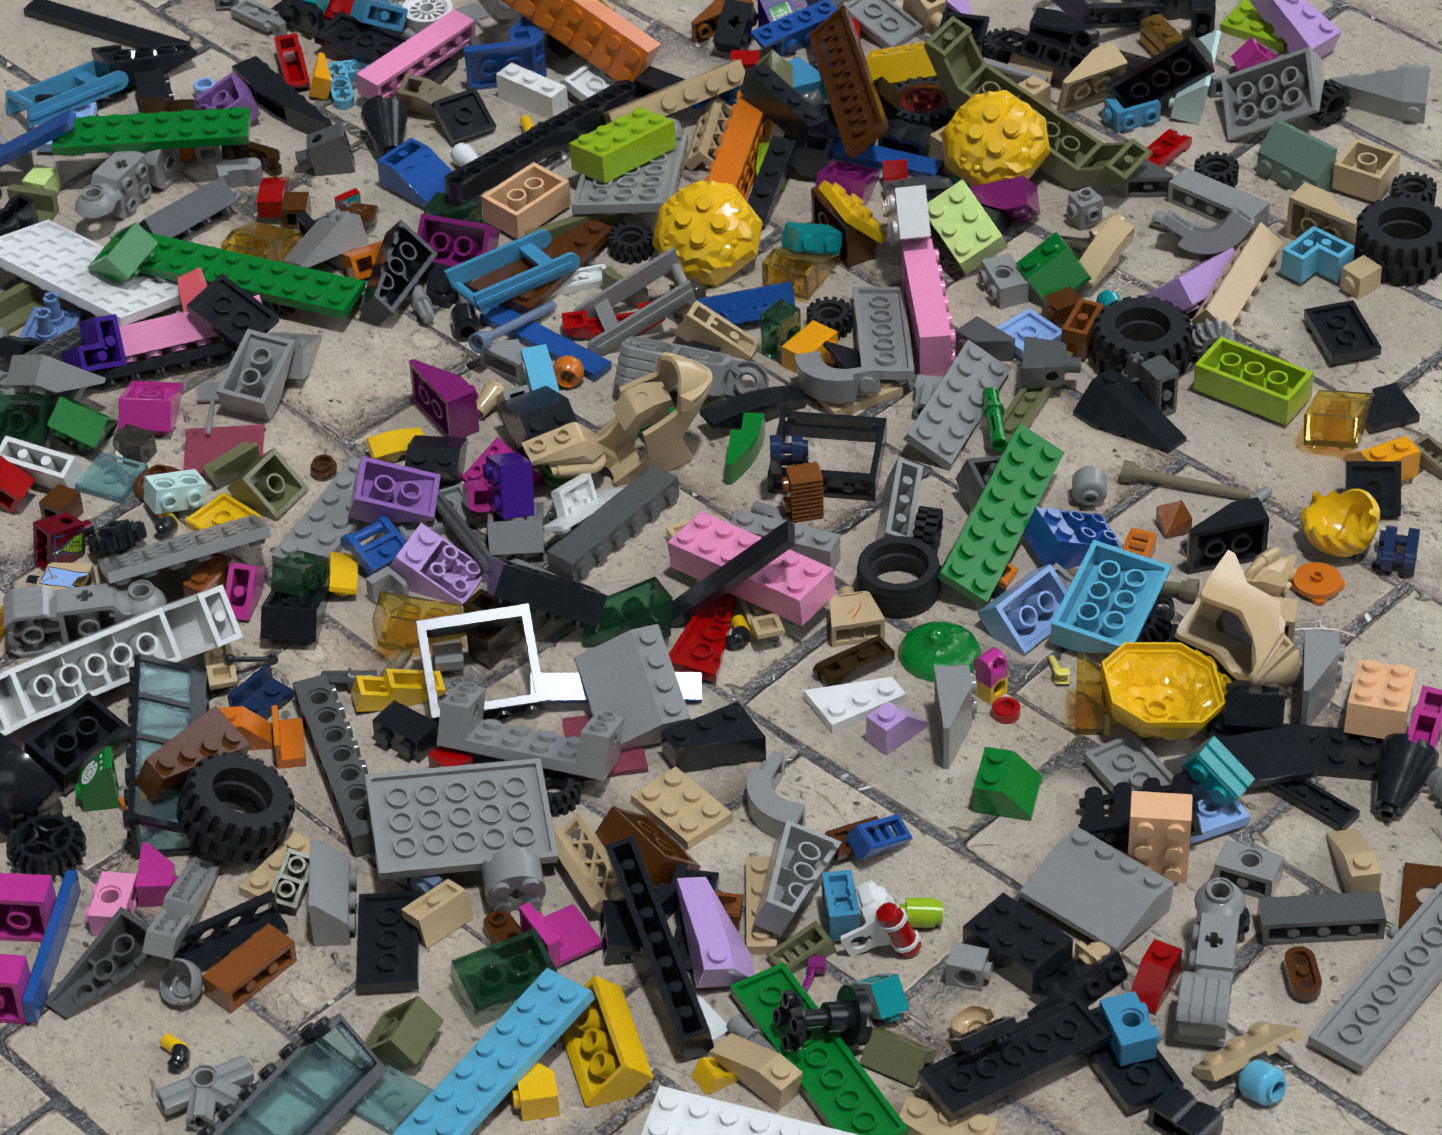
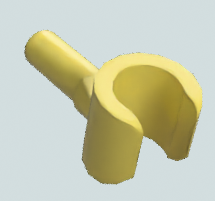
M1050 655L1048 660L1054 671V684H1069L1070 668L1060 667L1055 656Z

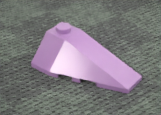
M1232 247L1208 259L1168 283L1145 294V298L1159 297L1161 301L1168 300L1172 302L1174 307L1178 306L1186 314L1200 307L1198 302L1205 299L1235 252L1234 248Z
M677 878L676 886L696 988L730 986L755 975L752 956L707 878Z

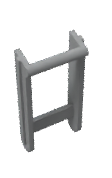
M672 247L584 301L574 311L587 310L588 318L599 316L605 331L591 339L587 347L588 350L601 356L623 343L627 337L638 334L686 303L688 305L694 304L696 298L691 282L687 280L681 268L676 250ZM672 270L678 283L676 288L618 322L612 308L613 306Z

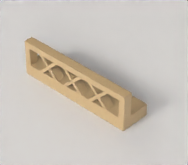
M718 95L714 96L701 108L684 164L691 171L701 162L709 167L712 161L715 162L708 155V152H712L715 158L716 148L721 146L720 142L723 132H721L718 124H721L724 133H726L728 118H725L722 110L731 118L732 106ZM713 138L717 139L720 146L716 145Z
M577 813L563 829L553 825L558 858L591 909L600 913L603 900H612L610 897L612 885H616L617 882L610 867L605 847L585 817ZM580 826L582 828L580 840L573 841L570 835ZM587 846L594 847L592 860L585 859ZM600 865L607 866L605 879H598ZM620 892L613 899L617 901H624Z

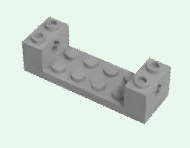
M465 681L458 683L441 702L437 745L509 761L541 758L542 768L603 781L620 758L624 717L617 716L612 711H596L581 731L580 737L566 738L557 736L552 731L538 732L529 730L524 725L509 726L501 724L500 721L495 719L483 720L486 688L478 687L473 682Z

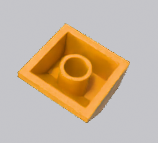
M1403 436L1343 456V461H1401L1402 482L1418 476L1421 451L1407 436Z

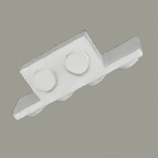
M591 473L578 475L551 492L558 518L543 526L544 532H555L556 535L570 532L572 526L581 524L588 516L592 515L623 488L605 489L596 494Z

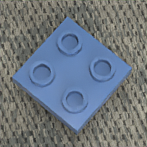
M48 292L43 297L45 307L34 306L19 337H34L49 341L78 325L79 322L84 321L83 311L61 309L59 294L57 292Z

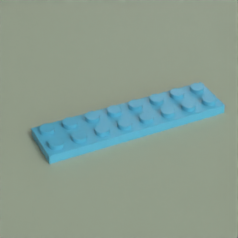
M546 968L392 1135H470L595 999L592 991Z

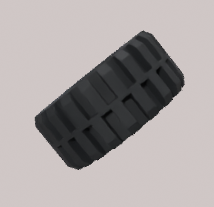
M1390 196L1385 197L1382 201H1374L1358 215L1356 219L1357 230L1354 258L1357 259L1365 255L1382 266V282L1386 283L1389 281L1393 282L1394 285H1400V283L1414 285L1416 282H1427L1430 278L1434 279L1442 273V209L1439 206L1435 207L1432 202L1427 200L1424 202L1417 197L1406 198V196H1399L1398 198H1393Z
M1138 295L1137 298L1128 296L1124 297L1121 301L1115 300L1111 302L1109 306L1106 305L1095 317L1092 331V359L1101 373L1109 368H1113L1121 374L1122 370L1126 367L1129 354H1135V352H1139L1144 361L1163 355L1170 364H1173L1179 370V376L1188 368L1191 359L1192 325L1183 310L1178 306L1174 307L1172 302L1168 300L1161 301L1159 297L1154 296L1152 298H1145V295Z
M225 752L222 756L217 753L197 762L195 767L191 768L176 805V817L178 822H180L179 826L183 834H188L187 839L193 846L197 844L201 852L206 855L210 853L217 860L223 861V859L230 860V863L239 864L241 861L253 863L257 859L262 860L269 857L283 842L295 811L293 792L288 787L286 779L283 776H279L278 771L273 766H266L264 761L259 758L254 760L249 758L247 754L234 755L233 752ZM221 802L239 805L250 814L234 811Z

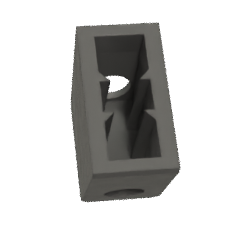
M343 122L308 134L306 136L307 149L295 152L298 166L312 163L314 172L318 176L355 173V157Z
M1025 336L1021 389L1061 387L1064 385L1065 372L1081 373V357H1066V344L1064 342Z

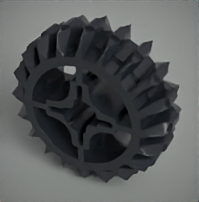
M51 811L47 815L38 813L37 817L34 818L27 816L25 823L17 822L16 829H11L9 837L6 838V855L14 871H18L19 874L52 875L54 881L56 876H64L67 870L76 871V865L83 863V855L86 854L87 849L85 843L86 836L79 821L73 820L72 816L65 817L62 812H59L57 815H53Z

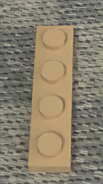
M746 857V947L751 955H764L777 947L776 933L754 925L770 857Z

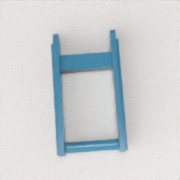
M94 60L19 91L7 90L5 93L6 115L10 116L27 109L28 127L31 128L69 109L74 110L124 89L128 85V76L126 73L117 70L99 78ZM58 94L39 103H35L36 95Z
M540 229L444 270V273L451 287L482 314H487L490 308L575 271L580 265V258L574 252H568L551 259L541 250L550 245L552 236L547 230ZM524 257L536 266L475 293L464 285L468 281Z

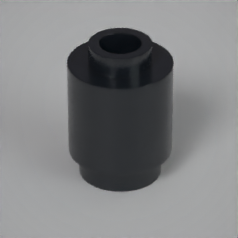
M461 303L451 310L453 329L460 339L468 340L471 334L479 331V323L474 306L468 303Z

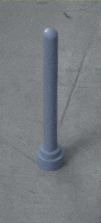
M549 301L489 332L477 331L469 336V346L475 353H482L490 348L492 341L554 311L556 304L553 301Z

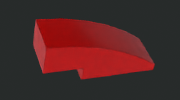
M297 33L274 37L275 50L283 80L291 84L294 89L310 86L303 51Z
M289 176L264 177L261 180L257 195L259 218L282 217L281 207L284 192H288Z

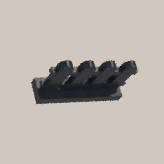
M1178 773L1173 776L1172 784L1161 786L1158 778L1150 777L1143 782V789L1132 790L1131 785L1127 782L1116 784L1114 786V793L1103 795L1101 788L1096 786L1090 787L1084 793L1085 798L1079 799L1080 809L1085 808L1086 820H1080L1078 827L1113 848L1126 847L1129 845L1132 791L1192 794V792L1198 791L1196 781H1190L1188 774ZM1192 802L1190 837L1202 835L1198 802ZM1114 804L1115 815L1104 817V805Z

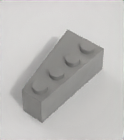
M786 820L773 845L754 925L782 936L822 876V872L830 864L841 841Z

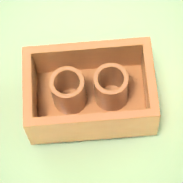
M535 162L481 196L484 221L516 239L525 236L526 231L537 228L571 205L569 181Z
M1358 660L1347 704L1344 733L1381 739L1393 733L1404 734L1412 702L1416 669L1402 664L1389 665L1379 663L1376 660Z
M1132 791L1128 856L1176 883H1187L1192 821V794Z

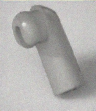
M759 501L753 503L752 513L782 520L778 508Z

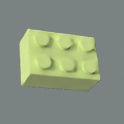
M963 179L927 203L930 224L966 275L981 266L982 259L994 257L1008 247L1002 234Z

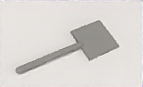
M478 2L455 9L475 20L494 43L499 42L481 22V20L489 18V15Z
M221 382L199 383L197 402H210L205 432L207 435L211 433L215 401H220L216 391Z

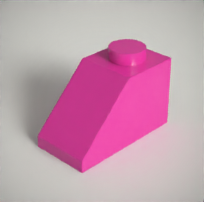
M1251 37L1231 55V58L1235 64L1233 68L1237 72L1275 59L1277 56Z
M229 562L225 592L236 619L250 621L262 595L266 567Z
M142 843L135 884L139 907L162 906L165 895L179 876H176L173 862L149 843Z

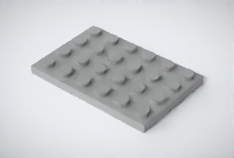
M676 135V148L607 183L581 174L572 202V213L584 215L630 213L638 215L643 212H654L657 214L658 209L677 191L688 146V135Z
M253 514L128 550L121 554L97 559L100 571L108 582H115V585L119 586L130 583L132 581L131 577L142 574L143 578L157 575L159 574L158 569L169 567V570L186 566L185 562L196 559V562L213 558V553L220 551L223 554L234 553L239 550L238 546L249 543L250 547L266 543L265 538L272 536L269 526Z
M541 758L365 774L364 776L379 880L481 870L485 860L487 863L491 861L494 853L515 847L527 849V853L533 856L536 853L540 858L541 864L558 862V851Z

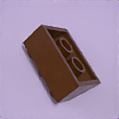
M811 188L812 224H828L843 234L838 255L842 262L850 268L875 259L876 241L846 223L819 188Z
M612 806L595 832L604 847L607 844L634 836L655 889H658L659 883L671 884L677 862L689 864V870H699L701 867L646 815Z

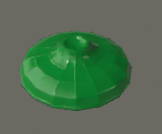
M931 621L918 625L905 635L899 645V661L904 669L916 678L929 682H934V667L969 665L971 673L975 670L973 666L974 660L981 656V646L972 632L961 625L948 621Z

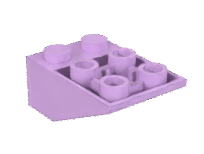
M422 523L389 566L408 583L409 591L459 606H463V603L470 597L486 574L476 560Z

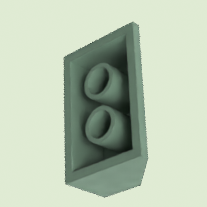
M1277 119L1258 151L1256 172L1293 191H1296L1306 182L1329 192L1333 189L1334 164L1336 163L1337 148Z

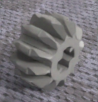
M1216 317L1213 321H1210L1206 318L1205 323H1197L1196 329L1192 330V349L1201 358L1220 336L1234 341V331L1226 320L1220 321Z

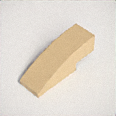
M1113 216L1096 235L1080 259V262L1092 278L1085 285L1093 288L1119 262L1120 254L1133 242L1134 225Z

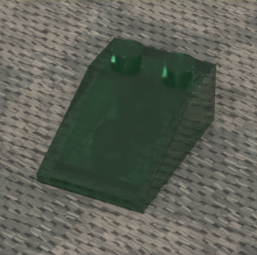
M656 576L607 596L598 626L588 625L587 629L582 630V646L584 648H594L629 630L655 624L659 625L663 639L671 636L673 597Z

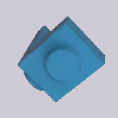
M1114 96L1104 98L1102 117L1116 133L1159 122L1161 103L1159 100H1154L1124 109Z

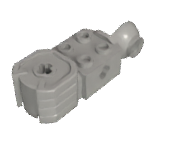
M180 149L114 152L93 172L91 185L85 186L76 200L75 211L78 215L85 218H99L110 215L125 220L152 194L151 186L166 189L181 175L185 162L180 161Z
M636 336L627 337L624 343L620 344L617 374L614 381L617 385L623 386L657 370L656 364L659 356L664 352H668L704 364L710 369L713 375V384L706 398L711 396L723 397L724 394L737 396L749 391L769 387V377L766 370L754 361L735 360L728 354L679 344L673 345L663 341ZM743 376H752L755 380V385H747L743 380ZM678 383L671 391L678 392Z
M147 580L135 581L130 584L127 590H120L113 583L58 589L56 591L44 585L14 588L3 597L4 628H7L9 651L19 657L41 655L122 622L124 619H129L166 604L165 595Z
M1218 877L1204 883L1197 890L1194 898L1197 917L1193 929V946L1189 960L1190 969L1189 971L1181 972L1174 1040L1223 1047L1226 1040L1239 919L1245 907V898L1238 886L1226 878Z

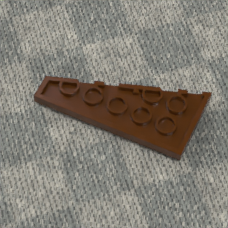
M591 220L552 240L550 245L541 251L551 259L568 252H574L580 258L579 267L567 275L504 301L499 305L524 314L541 306L608 241V233L611 231L612 226ZM524 257L467 284V288L475 293L536 266Z

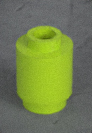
M906 897L905 903H900V908L906 911L912 928H935V925L943 924V901L935 900V897Z

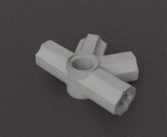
M242 1055L214 1067L206 1064L199 1065L191 1071L189 1077L157 1089L156 1096L164 1115L168 1116L187 1108L186 1126L193 1128L195 1131H200L208 1124L214 1125L216 1108L221 1110L229 1103L233 1105L239 1099L237 1093L242 1089L239 1086L254 1081V1074L248 1059Z

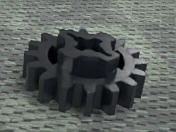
M129 519L113 520L107 522L103 527H99L98 532L88 536L87 542L90 552L94 554L98 552L100 554L105 553V555L121 554L137 545L136 542H141L143 538H146L147 532L144 522L129 521Z

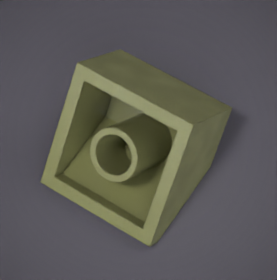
M275 448L258 457L227 487L236 500L261 516L274 521L309 489Z
M417 996L383 1012L364 1042L388 1070L400 1073L409 1068L415 1069L424 1061L426 1057L424 1052L427 1047L438 1038V1030L444 1020ZM359 1049L355 1057L359 1061L370 1062L369 1058Z

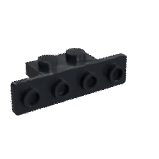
M281 0L271 8L279 12V16L286 21V24L313 35L330 21L324 18L322 9L300 0Z
M1113 950L1094 965L1078 961H1070L1064 964L1061 968L1062 970L1052 977L1043 979L1039 986L1030 992L1033 1002L1038 1005L1028 1011L1027 1016L1030 1017L1074 995H1077L1088 1007L1128 977L1120 952Z

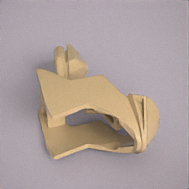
M664 352L658 358L657 370L619 387L620 398L612 408L616 416L596 434L587 427L577 422H572L522 442V447L532 465L548 464L553 477H577L582 473H591L592 476V473H597L605 466L614 477L612 485L617 487L630 484L653 464L666 471L675 469L692 458V453L686 445L683 436L696 417L712 387V372L704 364L681 355ZM678 383L677 408L672 413H669L668 409L674 406V403L668 393ZM655 424L642 432L647 454L639 458L634 448L639 430L646 428L648 425Z
M1273 546L1257 555L1253 563L1244 571L1241 569L1236 554L1228 550L1205 582L1199 597L1179 623L1174 637L1212 654L1237 680L1248 681L1250 685L1274 682L1279 684L1280 687L1288 689L1296 682L1298 677L1300 653L1284 633L1286 622L1280 615L1281 601L1272 596H1281L1283 598L1286 596L1292 584L1290 581L1297 571V568L1293 567L1297 556L1291 554L1284 559L1280 557L1281 549ZM1224 609L1232 612L1242 621L1241 629L1252 638V647L1218 630L1216 621Z

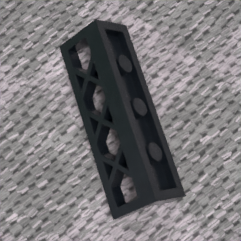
M270 890L191 926L182 941H185L186 944L183 948L177 950L173 958L189 960L203 973L210 967L218 964L232 950L237 949L268 923L285 935L288 934V925L278 912L275 894ZM268 903L269 909L258 914L255 913L259 907ZM241 917L236 924L228 926L232 919ZM214 929L210 936L201 938L204 932ZM166 959L167 965H169L170 961L169 959Z

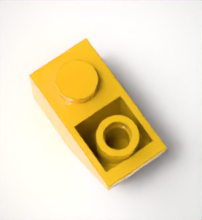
M536 1062L516 1084L518 1090H512L514 1109H521L522 1121L560 1116L555 1073Z

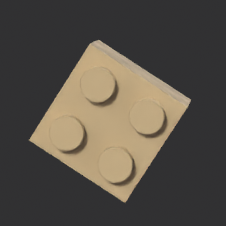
M1355 138L1334 164L1332 188L1368 201L1380 200L1390 188L1394 178L1398 177L1401 153Z

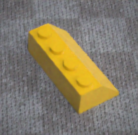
M925 42L871 50L866 57L873 81L883 76L890 84L901 81L907 84V79L909 78L914 80L922 76L924 80H927L928 76H931L933 80H936L938 77L924 48Z
M594 975L584 987L592 991L595 999L562 1034L585 1105L588 1107L634 1097L654 1078L622 987Z

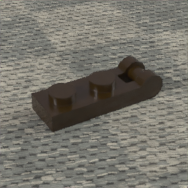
M249 141V144L221 146L224 159L257 158L261 161L262 170L268 172L269 176L277 177L282 174V165L279 163L280 151L278 149Z
M878 635L818 662L813 667V674L818 679H823L825 687L841 685L852 678L894 660L895 651Z

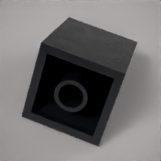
M543 386L497 404L516 452L524 451L522 442L557 429L565 424L578 423L569 399L548 386Z

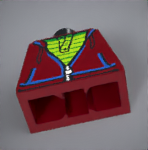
M67 512L33 522L34 565L45 571L48 564L52 562L74 563L85 554V538L94 533L93 524L89 520L80 521Z

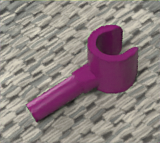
M813 955L809 957L808 972L802 985L806 992H808L815 974L825 975L827 967L826 956Z

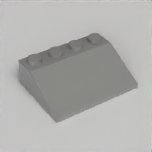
M1310 46L1221 77L1228 140L1231 142L1269 129L1277 119L1287 123L1319 112L1324 85L1322 59Z
M658 624L629 630L574 658L592 715L596 711L606 710L614 712L617 716L624 717L620 751L662 742V731L691 720Z
M1077 827L1059 840L1021 888L1019 896L1094 941L1106 944L1110 947L1111 951H1119L1170 911L1174 882Z

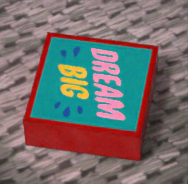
M356 188L334 197L336 209H340L343 204H346V207H351L354 203L361 204L360 192Z

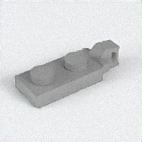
M243 0L230 9L232 17L262 31H271L276 36L288 33L286 21L279 16V12L253 0Z

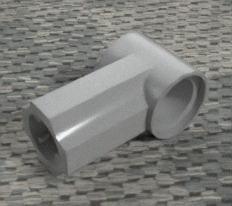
M917 374L913 415L918 417L944 376Z

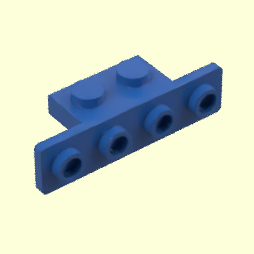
M822 0L752 30L751 36L763 49L776 44L775 52L783 57L811 45L808 34L836 11L837 8L830 0Z
M790 281L696 299L737 327H742L745 325V322L753 320L755 323L767 322L770 320L769 317L777 316L776 310L795 306L793 285Z

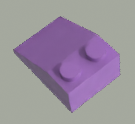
M234 71L195 98V100L200 102V110L250 107L251 123L261 115L250 88Z
M362 456L355 474L348 517L374 523L375 519L380 516H386L392 523L433 521L441 475Z

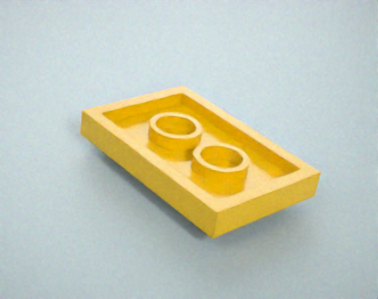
M823 180L818 187L844 221L882 244L887 237L881 229L883 225L876 218L872 217L873 212L862 205L864 201L853 193L850 196L846 194L847 191L835 182L832 185Z

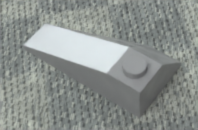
M1401 65L1397 66V69L1389 71L1379 69L1375 70V73L1367 75L1357 73L1331 78L1350 91L1349 107L1401 122L1424 123L1430 67Z

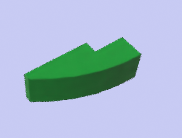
M743 413L741 430H730L726 458V485H732L741 478L759 455L765 437V413Z

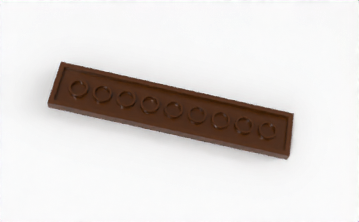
M842 4L808 36L846 154L854 159L859 154L864 153L868 146L876 139L884 136L889 129V125L850 11Z

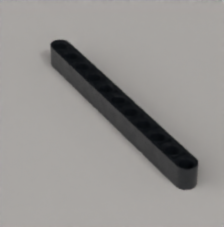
M629 80L618 81L450 172L444 178L445 201L451 205L464 204L509 179L533 162L538 163L569 146V143L578 139L579 136L588 134L599 126L607 125L603 115L604 112L636 100L635 83Z

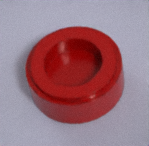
M1011 697L996 699L992 704L993 719L1001 724L1016 722L1020 718V703Z

